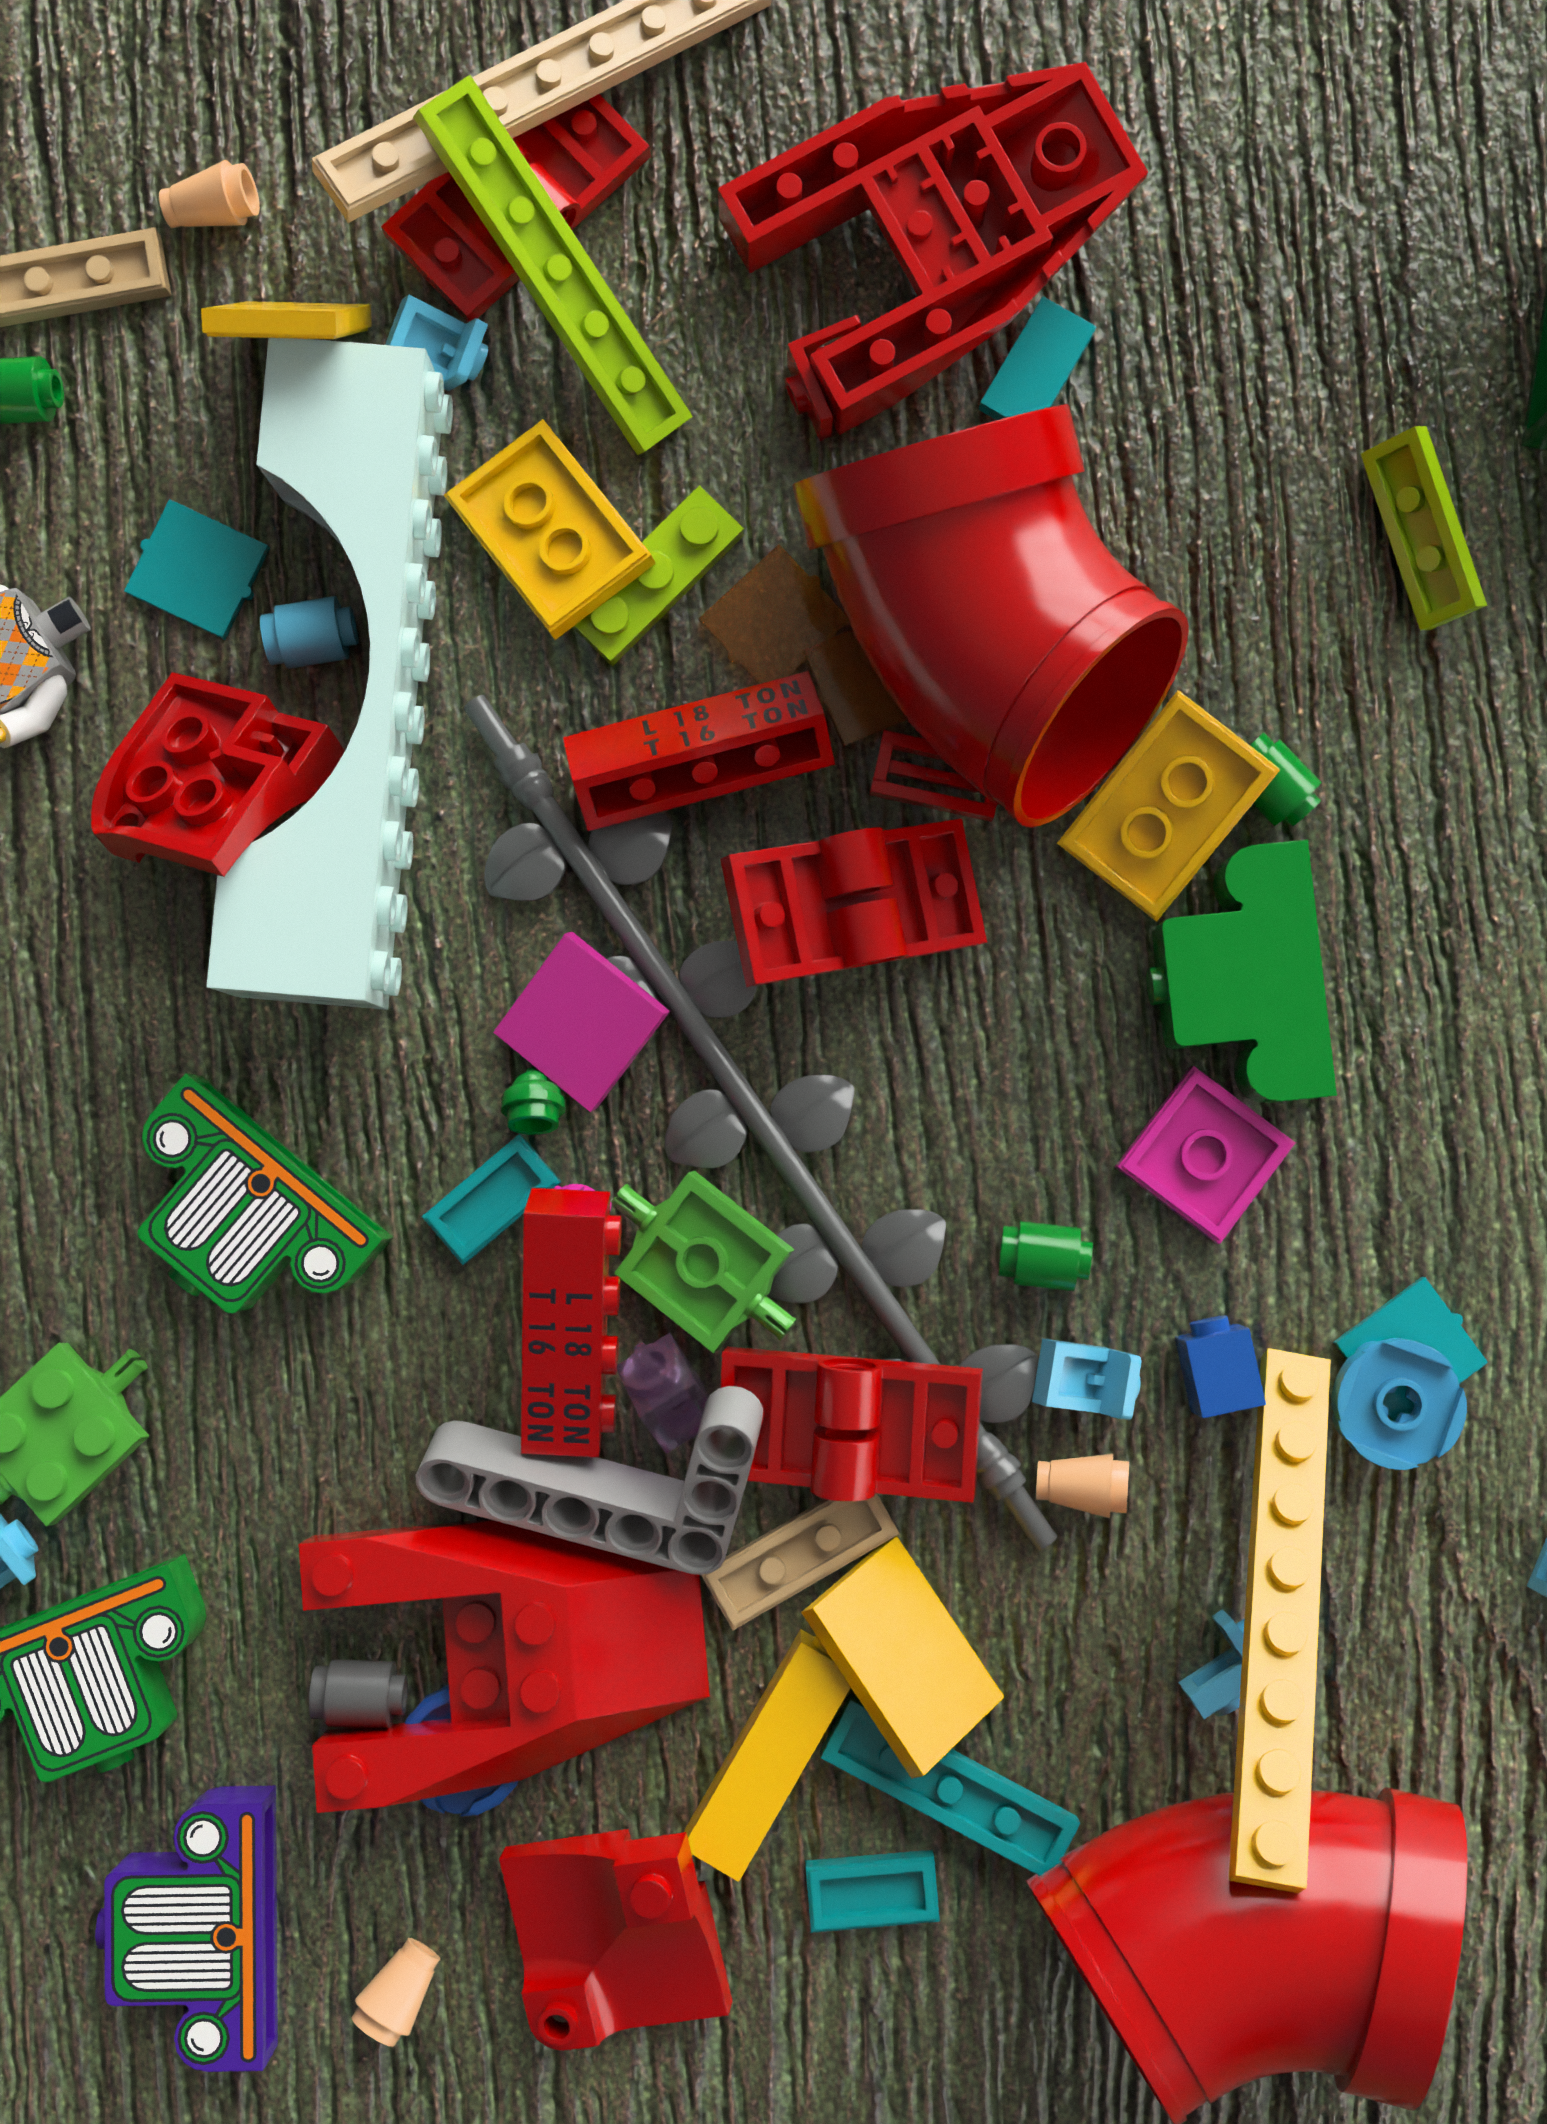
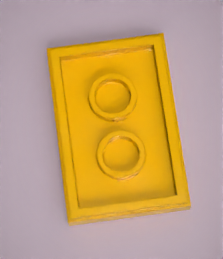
M246 301L201 308L202 333H207L208 337L337 339L368 331V328L372 327L371 304Z
M544 419L444 494L450 506L554 640L558 639L656 564L651 553Z
M1177 690L1057 844L1157 922L1277 775L1280 768L1185 694Z
M898 1536L876 1547L801 1612L911 1779L924 1776L1004 1698V1695Z

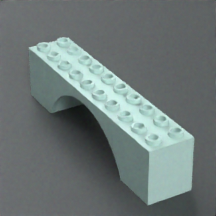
M268 338L256 465L286 504L309 516L329 532L344 548L352 563L365 603L370 637V663L365 699L357 726L332 774L316 794L291 818L272 832L252 842L239 856L225 877L217 875L207 988L232 996L388 1010L389 995L398 996L400 991L402 963L400 958L393 957L395 932L403 933L406 927L408 903L407 896L399 894L401 869L409 870L413 857L412 832L405 831L407 806H416L419 791L418 770L410 768L412 744L422 743L425 725L423 706H416L418 681L427 682L430 670V646L427 643H422L424 619H433L436 605L435 582L427 581L429 558L439 557L442 538L440 519L433 518L435 495L444 496L447 485L446 457L439 456L441 433H450L453 419L452 396L444 393L442 373L435 372L425 348L317 339Z

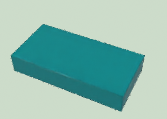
M1042 296L982 398L978 410L995 420H1000L1052 407L1094 336L1097 326Z
M518 1134L426 1212L422 1218L459 1262L465 1265L524 1215L532 1188L554 1189L555 1186L562 1182L523 1135Z
M933 1849L805 1860L811 1933L940 1922Z

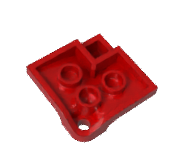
M172 672L107 762L97 783L92 800V832L112 855L140 863L145 854H149L225 877L239 856L271 823L293 807L301 803H307L332 774L345 750L327 724L279 713L267 695Z
M629 1829L506 1846L499 1862L523 1959L524 1985L521 1994L531 2032L543 2045L562 2051L596 2047L607 2036L624 2029L729 2016L733 2002L706 1883L705 1881L698 1882L687 1832L631 1840ZM552 2015H560L568 2022L556 2021Z

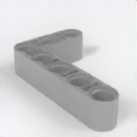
M726 1386L718 1388L710 1394L704 1407L685 1481L598 1457L521 1454L520 1436L469 1422L454 1420L443 1423L436 1429L416 1473V1485L420 1493L427 1500L439 1506L686 1573L708 1574L721 1567L727 1554L756 1450L763 1419V1407L760 1400L751 1391L742 1387Z

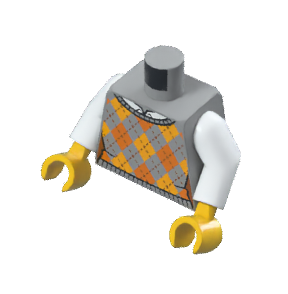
M0 585V747L8 748L46 732L67 696V686L77 676L61 647L90 631L91 628L84 614L71 597H67L41 612L35 602L17 588L9 589L4 585Z

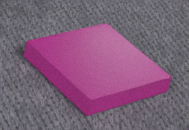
M568 932L563 935L493 1033L589 1112H592L599 1107L670 1011L574 932Z
M1191 1066L1116 1164L1115 1168L1215 1244H1220L1296 1142L1195 1066Z

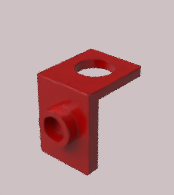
M854 315L787 344V367L791 376L785 378L784 381L789 398L798 415L805 412L808 413L820 441L832 436L833 416L810 365V354L823 348L820 346L838 337L842 338L860 328L861 322L858 315Z

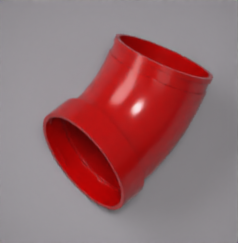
M1069 404L1039 409L921 441L846 464L792 484L809 550L823 549L838 598L858 643L882 685L910 724L948 765L991 802L1001 804L1014 820L1025 827L1044 825L1068 812L1089 795L1120 763L1144 732L1166 697L1180 668L1189 635L1186 615L1170 602L1159 600L1149 587L1130 574L1112 556L1087 518L1072 477L1073 475L1085 472Z
M1389 1787L1382 1789L1377 1799L1332 1791L1311 1790L1307 1889L1300 1893L1228 1880L1234 1792L1220 1793L1169 1805L1119 1824L1059 1858L1060 1863L1040 1876L1035 1874L1026 1880L1031 1893L1172 2124L1183 2123L1187 2120L1186 2115L1207 2101L1211 2104L1243 2084L1262 2077L1288 2072H1319L1334 2075L1336 2087L1340 2092L1414 2111L1423 2102L1432 2083L1446 2036L1463 1938L1467 1892V1837L1463 1813L1457 1804Z

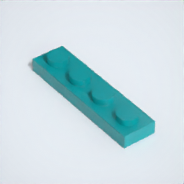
M851 1694L820 1750L821 1759L1039 1876L1060 1863L1059 1858L1064 1856L1080 1825L1078 1817L953 1749L924 1776L911 1779L860 1700Z

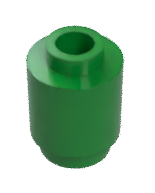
M42 356L0 358V424L52 421L56 414V409L61 408L64 402V386L59 372L56 369H51L47 360Z
M1263 732L1250 746L1279 767L1280 771L1255 800L1253 805L1274 827L1283 819L1293 827L1321 801L1313 791L1322 782L1281 739L1274 743Z
M1020 1221L1019 1227L1003 1225L998 1276L1013 1278L1014 1285L1074 1292L1077 1279L1089 1280L1093 1242L1081 1241V1228L1026 1221Z

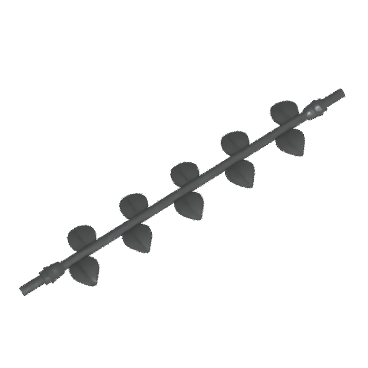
M485 695L472 699L463 709L497 758L494 761V766L500 773L498 780L504 787L511 790L513 797L517 798L521 805L528 810H532L542 824L522 823L510 828L498 838L491 848L485 865L484 880L488 893L494 897L516 901L543 899L552 894L564 876L568 862L633 957L613 956L607 960L656 1000L658 994L723 1090H703L691 1095L673 1113L665 1136V1149L670 1161L700 1168L723 1166L732 1161L740 1152L749 1128L814 1223V1225L806 1223L794 1224L777 1234L779 1238L795 1250L774 1276L771 1290L767 1297L794 1303H807L817 1300L825 1295L832 1286L840 1262L905 1357V1359L890 1358L885 1360L940 1365L885 1283L897 1287L914 1286L923 1283L933 1274L938 1266L943 1249L946 1230L945 1220L940 1215L923 1209H902L888 1213L877 1219L867 1229L863 1237L861 1249L794 1150L803 1152L821 1151L832 1147L845 1133L849 1122L854 1087L843 1078L832 1075L804 1076L788 1083L775 1095L769 1114L703 1017L704 1015L709 1018H723L739 1014L747 1008L754 998L758 985L746 987L737 941H716L695 950L684 961L678 980L613 885V883L618 885L639 884L648 881L657 874L667 855L673 822L665 814L658 812L595 829L590 834L588 848L553 797L552 783L547 776V772L542 769V763L538 754H532L525 743L517 744ZM994 1344L976 1350L959 1364L960 1367L983 1368L981 1420L991 1423L1013 1420L1021 1415L1030 1404L1038 1368V1357L1033 1350L1017 1344ZM980 1423L976 1474L978 1484L981 1490H988L994 1501L1002 1500L1033 1547L1036 1551H1040L1053 1543L1058 1536L1024 1488L1023 1484L1026 1482V1478L1019 1469L1021 1462L1015 1456L1008 1453L1007 1447L992 1433L986 1432Z

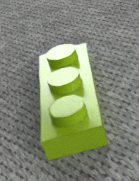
M1414 426L1361 453L1420 631L1432 630L1487 606L1427 426Z
M699 485L642 541L656 564L572 628L613 667L744 536V528Z

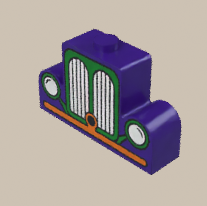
M276 1785L221 1786L207 1790L183 1813L174 1831L173 1839L176 1852L129 1853L107 1875L104 1882V1908H101L97 1917L95 1940L98 1949H105V2000L109 2005H186L188 2007L176 2026L174 2036L176 2051L185 2064L195 2070L205 2072L264 2071L278 2046Z

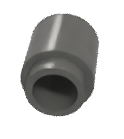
M333 1659L329 1666H315L309 1693L311 1719H325L326 1725L333 1727L391 1728L394 1715H404L408 1698L407 1675H397L395 1661Z

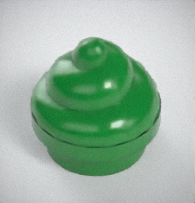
M531 1066L525 1073L518 1076L512 1086L503 1093L501 1097V1113L507 1117V1126L513 1132L526 1135L546 1134L558 1128L559 1117L565 1113V1099L557 1085L548 1081L547 1076L541 1071L536 1070L534 1066Z

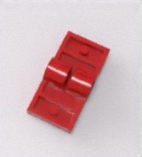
M600 94L512 138L571 230L579 225L651 157L648 143ZM449 171L429 181L381 226L385 237L467 323L475 318L478 319L520 279Z
M962 818L884 831L881 827L859 829L829 836L819 841L729 854L720 859L746 987L974 947L987 943Z
M727 1346L722 1351L721 1388L736 1386L751 1391L760 1400L763 1407L762 1424L747 1481L810 1487V1492L815 1496L834 1501H863L874 1497L877 1493L974 1502L983 1368Z

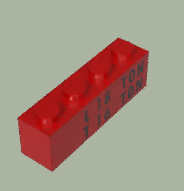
M809 671L563 737L572 782L588 831L835 765L825 714Z
M548 1188L531 1189L524 1210L521 1454L599 1457L603 1433H615L617 1394H606V1375H616L619 1338L618 1336L607 1335V1315L618 1316L620 1276H608L609 1255L620 1254L622 1216L610 1215L611 1192Z

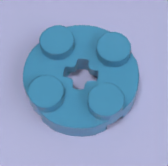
M1389 1338L1381 1341L1366 1342L1358 1347L1355 1354L1345 1361L1334 1381L1331 1396L1334 1428L1339 1435L1344 1437L1352 1450L1372 1463L1395 1470L1419 1467L1417 1466L1418 1464L1426 1463L1434 1456L1441 1457L1458 1440L1467 1414V1400L1464 1388L1459 1386L1458 1378L1451 1369L1453 1366L1447 1358L1428 1345L1403 1338ZM1398 1386H1406V1398L1414 1402V1408L1411 1414L1400 1412L1396 1421H1391L1387 1417L1388 1408L1383 1405L1386 1393H1394Z

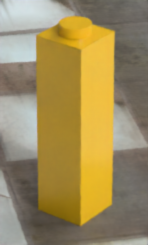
M800 1629L684 1832H687L692 1855L737 1882L743 1876L851 1688L817 1636L814 1637Z

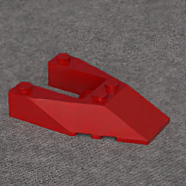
M1086 62L1008 75L1005 78V82L968 88L966 83L941 87L940 94L907 100H901L899 95L886 97L719 187V220L750 274L867 210H870L918 297L810 354V365L832 413L833 425L840 435L894 406L1008 325L1147 177L1148 170Z
M491 1519L313 1535L298 1544L303 1611L442 1598L451 1718L427 1720L415 1724L395 1723L392 1724L391 1728L352 1727L326 1730L312 1745L317 1813L386 1807L521 1781L710 1697L699 1574L686 1573Z

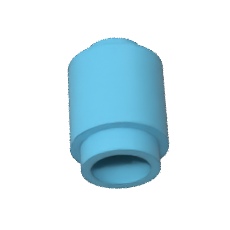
M336 596L277 605L274 607V613L262 614L260 616L262 642L267 659L271 665L284 663L288 669L345 660L349 659V646L359 643L354 612L351 606L341 608Z

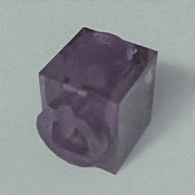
M671 1333L648 1345L645 1343L637 1344L634 1348L635 1352L628 1359L617 1365V1372L640 1419L666 1454L697 1435L704 1407L709 1398V1394L697 1371Z

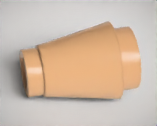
M223 160L173 184L169 188L161 189L159 192L160 207L167 224L171 228L181 226H239L247 223V217L259 214V197L256 185L249 169L244 163L232 165L229 161Z
M1113 1454L1051 1460V1462L1038 1461L1036 1500H1046L1050 1503L1109 1519L1110 1512L1127 1513L1129 1461L1113 1460Z
M408 1938L403 1947L394 1954L355 1998L358 2007L351 2017L354 2024L371 2038L391 2047L396 2045L401 2035H410L440 1957L423 1943L413 1938Z

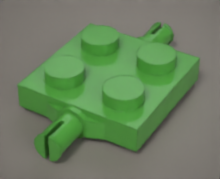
M696 1171L688 1172L670 1198L655 1207L630 1188L628 1184L618 1191V1196L613 1198L611 1206L635 1223L639 1229L636 1232L633 1248L615 1271V1275L620 1276L621 1280L712 1353L720 1350L735 1328L750 1317L775 1335L779 1341L786 1336L797 1319L793 1318L768 1298L767 1295L770 1293L774 1276L795 1249Z
M58 1343L0 1397V1506L13 1494L23 1499L46 1527L56 1525L149 1437V1434L129 1413L124 1396L121 1394L136 1377L148 1369V1365L144 1360H138L141 1356L137 1352L128 1349L103 1374L89 1367L69 1343Z

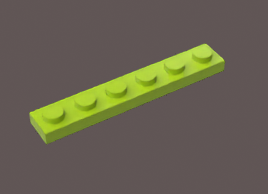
M467 76L419 108L413 115L414 120L635 453L639 455L647 451L693 416L472 76Z

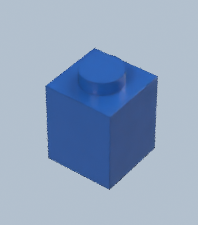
M1216 1316L1189 1323L1191 1333L1175 1336L1191 1412L1201 1418H1207L1266 1405L1251 1333L1248 1327L1239 1324L1230 1325L1228 1316Z

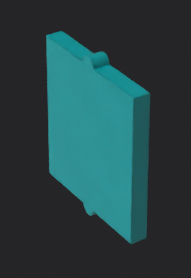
M169 499L150 539L141 541L140 546L143 553L124 592L226 640L244 601H249L254 597L251 587L270 547Z
M1426 1277L1419 1278L1333 1342L1346 1360L1355 1354L1358 1347L1370 1341L1403 1338L1423 1343L1439 1351L1447 1358L1453 1366L1451 1369L1456 1374L1459 1384L1488 1363L1461 1326L1463 1317L1458 1313H1451ZM1398 1386L1394 1393H1386L1383 1405L1388 1408V1417L1391 1421H1396L1400 1412L1411 1414L1414 1408V1402L1406 1398V1386Z

